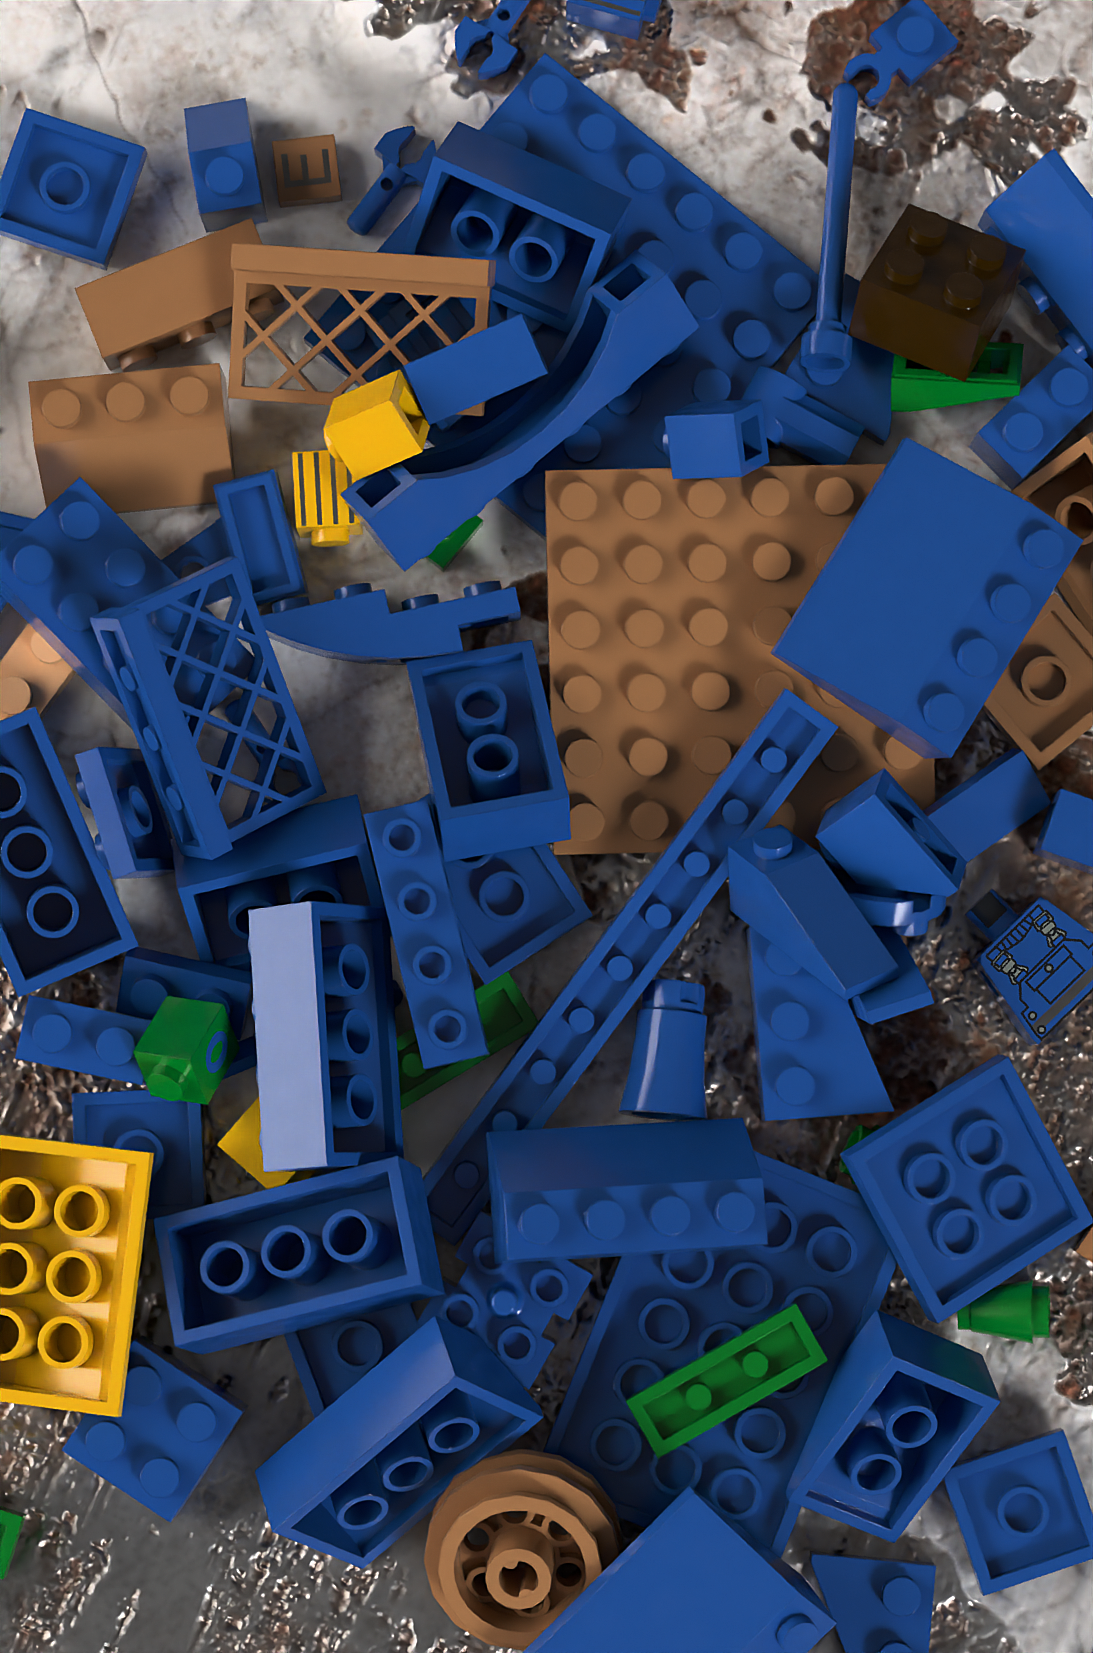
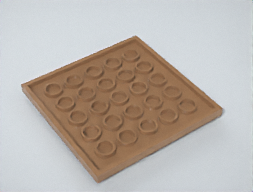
M887 464L761 466L742 477L673 479L671 468L549 470L544 472L550 718L569 794L571 839L553 842V855L663 852L784 688L791 691L837 725L838 728L764 829L781 824L813 849H821L819 840L815 836L826 809L883 768L890 773L922 811L935 802L934 758L924 759L771 654L772 649Z

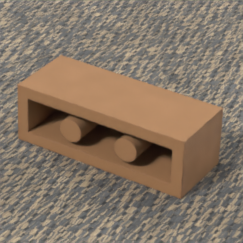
M252 218L74 288L101 356L110 371L121 367L123 372L140 370L157 361V352L179 343L182 349L200 346L216 337L215 329L232 323L235 269H231L232 243L263 245ZM250 283L249 311L260 322L275 313L274 305L284 302V298L274 285Z

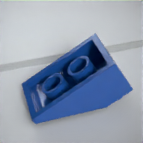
M532 640L406 662L431 802L444 862L570 840L569 794Z
M876 1309L841 1357L785 1491L787 1501L895 1543L1001 1402L983 1355Z

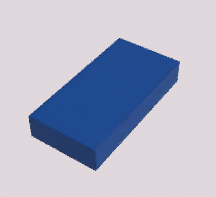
M524 313L403 365L429 425L549 373Z
M271 469L213 485L231 556L239 557L256 605L261 606L309 593L277 470Z
M1012 748L924 809L923 812L960 855L969 862L1050 805L1051 801L1024 751Z

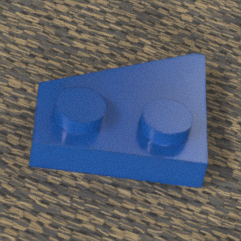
M846 273L844 277L841 323L847 327L848 334L860 281ZM850 336L852 338L850 367L841 372L823 373L806 369L800 364V348L785 375L801 384L808 391L807 396L866 426L862 434L884 446L891 432V377L894 353Z
M810 1551V1564L828 1610L837 1622L835 1629L845 1653H929L936 1565L934 1563Z

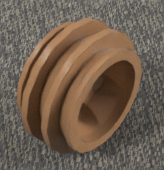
M518 1449L485 1458L453 1477L434 1505L429 1525L424 1564L432 1595L455 1625L489 1645L524 1651L621 1554L624 1539L615 1504L593 1475L560 1455ZM527 1511L525 1515L518 1518L511 1517L505 1512ZM553 1520L569 1533L566 1535L555 1534L550 1529L549 1523ZM472 1528H481L486 1531L489 1540L483 1545H474L470 1543L467 1533ZM518 1561L526 1562L524 1568L517 1567ZM563 1563H573L578 1566L566 1578H562L557 1571V1568Z

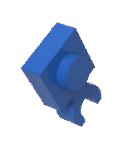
M911 0L870 34L868 42L877 52L875 54H860L850 60L844 70L843 79L848 83L859 73H871L876 78L877 85L870 89L864 98V103L871 107L885 98L891 79L894 76L898 75L909 88L954 51L959 41L923 0Z

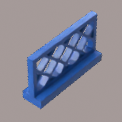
M228 556L122 608L111 607L89 618L181 855L213 860L232 850L231 842L327 793L238 556ZM225 578L232 596L225 621L200 610L209 584ZM190 594L187 604L178 601V599ZM163 606L183 614L171 647L155 641L146 617L147 614ZM196 620L221 631L209 664L185 654ZM240 621L243 625L244 630L238 627ZM235 637L249 643L255 657L247 681L223 671ZM161 654L164 655V656H167V660H166V663H165V664H164V661H163V659H162ZM181 663L206 673L194 707L180 702L173 687ZM219 680L243 690L232 724L208 714ZM263 681L266 689L261 687ZM257 696L272 702L277 715L269 739L246 730ZM184 714L190 716L188 724ZM204 723L228 732L217 766L202 761L196 747ZM242 739L266 749L254 782L230 773ZM285 739L289 748L283 746ZM280 755L294 761L303 784L285 795L268 789ZM207 773L213 775L211 783L209 781ZM227 782H230L251 792L242 817L226 825L219 803ZM264 798L273 800L272 802L262 806Z

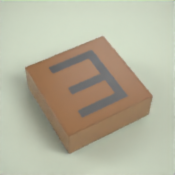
M334 134L272 141L280 208L342 201Z

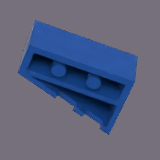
M752 927L746 929L760 1121L894 1111L848 1000L845 1001L755 929Z

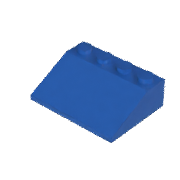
M903 438L772 649L771 654L924 759L952 758L1082 544L1083 539L1032 503L909 438Z
M688 1486L522 1653H807L837 1622L800 1573Z

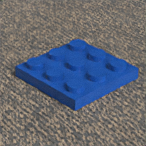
M997 1054L840 1153L927 1319L937 1324L1093 1224V1218L1008 1056Z

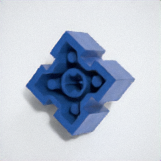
M482 1209L454 1256L468 1264L458 1284L443 1276L442 1281L445 1294L431 1297L416 1326L422 1327L433 1316H437L479 1336L523 1387L530 1390L555 1345V1339L543 1333L554 1313L567 1321L570 1319L594 1275L592 1271L571 1259L495 1264L492 1215Z

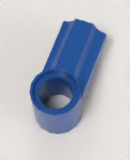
M759 366L740 400L762 399L768 448L779 449L781 446L815 465H846L866 426L807 396L808 391L787 375L765 366Z

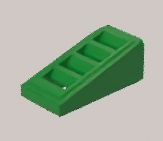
M989 342L966 382L894 354L891 377V412H913L1019 396L1024 344ZM1003 367V374L990 373V369Z

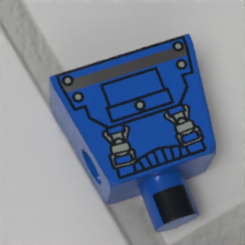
M993 888L965 913V916L990 940L970 962L1023 1040L1029 1046L1038 1045L1093 991V933L1042 897L1034 899L1017 914Z

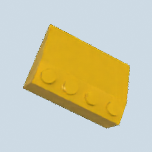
M0 1133V1402L112 1417L122 1416L154 1153Z

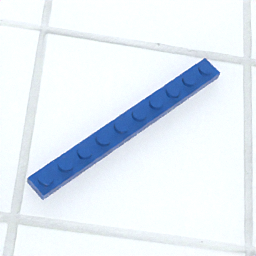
M784 688L423 1176L432 1229L453 1246L457 1244L480 1210L483 1209L490 1199L486 1133L542 1129L729 876L728 846L753 836L758 831L764 829L837 730V725L788 689Z

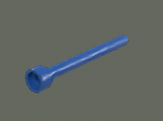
M850 83L839 84L833 92L816 321L809 324L808 332L804 333L801 338L800 364L806 369L823 373L841 372L848 369L851 365L852 338L847 334V327L841 323L858 91Z

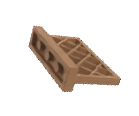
M232 243L231 269H235L228 398L332 405L333 399L345 394L344 392L356 381L361 386L369 383L370 381L364 374L390 351L403 365L412 362L398 344L422 322L425 321L446 346L455 343L431 315L450 297L476 298L475 326L458 341L489 328L492 286H495L496 260ZM250 283L274 285L291 304L266 329L249 311ZM287 286L311 288L298 299ZM324 288L338 289L355 309L329 334L305 307ZM351 290L374 291V293L361 303ZM387 292L401 293L419 314L393 338L389 336L368 311ZM414 294L439 297L425 308ZM298 312L321 341L298 362L294 363L271 336ZM362 317L385 345L358 368L334 340L357 319ZM249 325L258 336L247 345ZM265 343L288 371L270 387L245 386L246 358L260 345ZM326 347L331 350L351 373L333 392L318 391L301 371ZM294 377L305 390L285 389L282 387ZM485 401L456 414L484 416Z

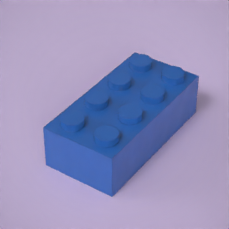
M79 477L0 551V595L132 729L89 618L111 607L122 608L180 579L95 491ZM190 594L178 599V601L187 604ZM202 604L200 610L214 616L212 612L204 604ZM166 606L147 614L146 617L155 641L171 647L183 614ZM196 620L185 654L209 664L221 631ZM236 637L232 643L223 671L245 680L249 676L255 657ZM161 654L162 659H163L164 664H165V663H166V660H167V656H164V655ZM183 663L180 665L173 687L180 702L194 707L206 673ZM219 680L208 714L236 687ZM184 714L188 724L190 716Z
M36 706L0 720V957L19 998L139 946L107 870L97 855L94 840Z
M399 1156L153 1219L175 1347L201 1355L445 1294L421 1168Z

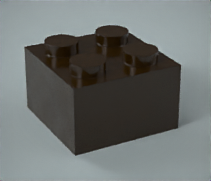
M909 203L861 278L848 335L966 382L1011 305L1026 250L1002 241L998 237L982 233L942 217L938 213L927 211Z

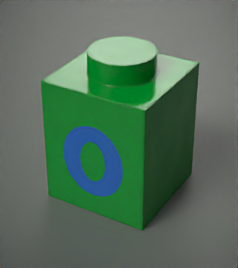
M166 996L133 1050V1053L151 1096L160 1097L168 1101L180 1100L208 1105L239 1052L240 1047L223 1004Z

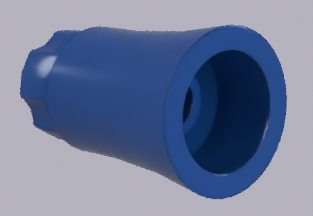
M655 979L651 980L642 993V1009L637 1010L629 1072L618 1113L666 1121H675V1119L679 1121L708 1120L704 1085L707 1016L702 1015L705 1003L704 985L681 980Z

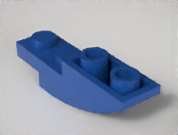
M487 581L465 587L463 589L464 598L441 603L438 594L410 598L401 602L403 611L390 613L385 589L372 591L371 583H360L334 590L335 600L310 605L309 597L302 596L275 602L271 605L273 613L261 615V619L269 638L297 650L325 658L360 664L407 665L406 662L464 652L460 633L521 620V611L516 588L502 589L500 581Z

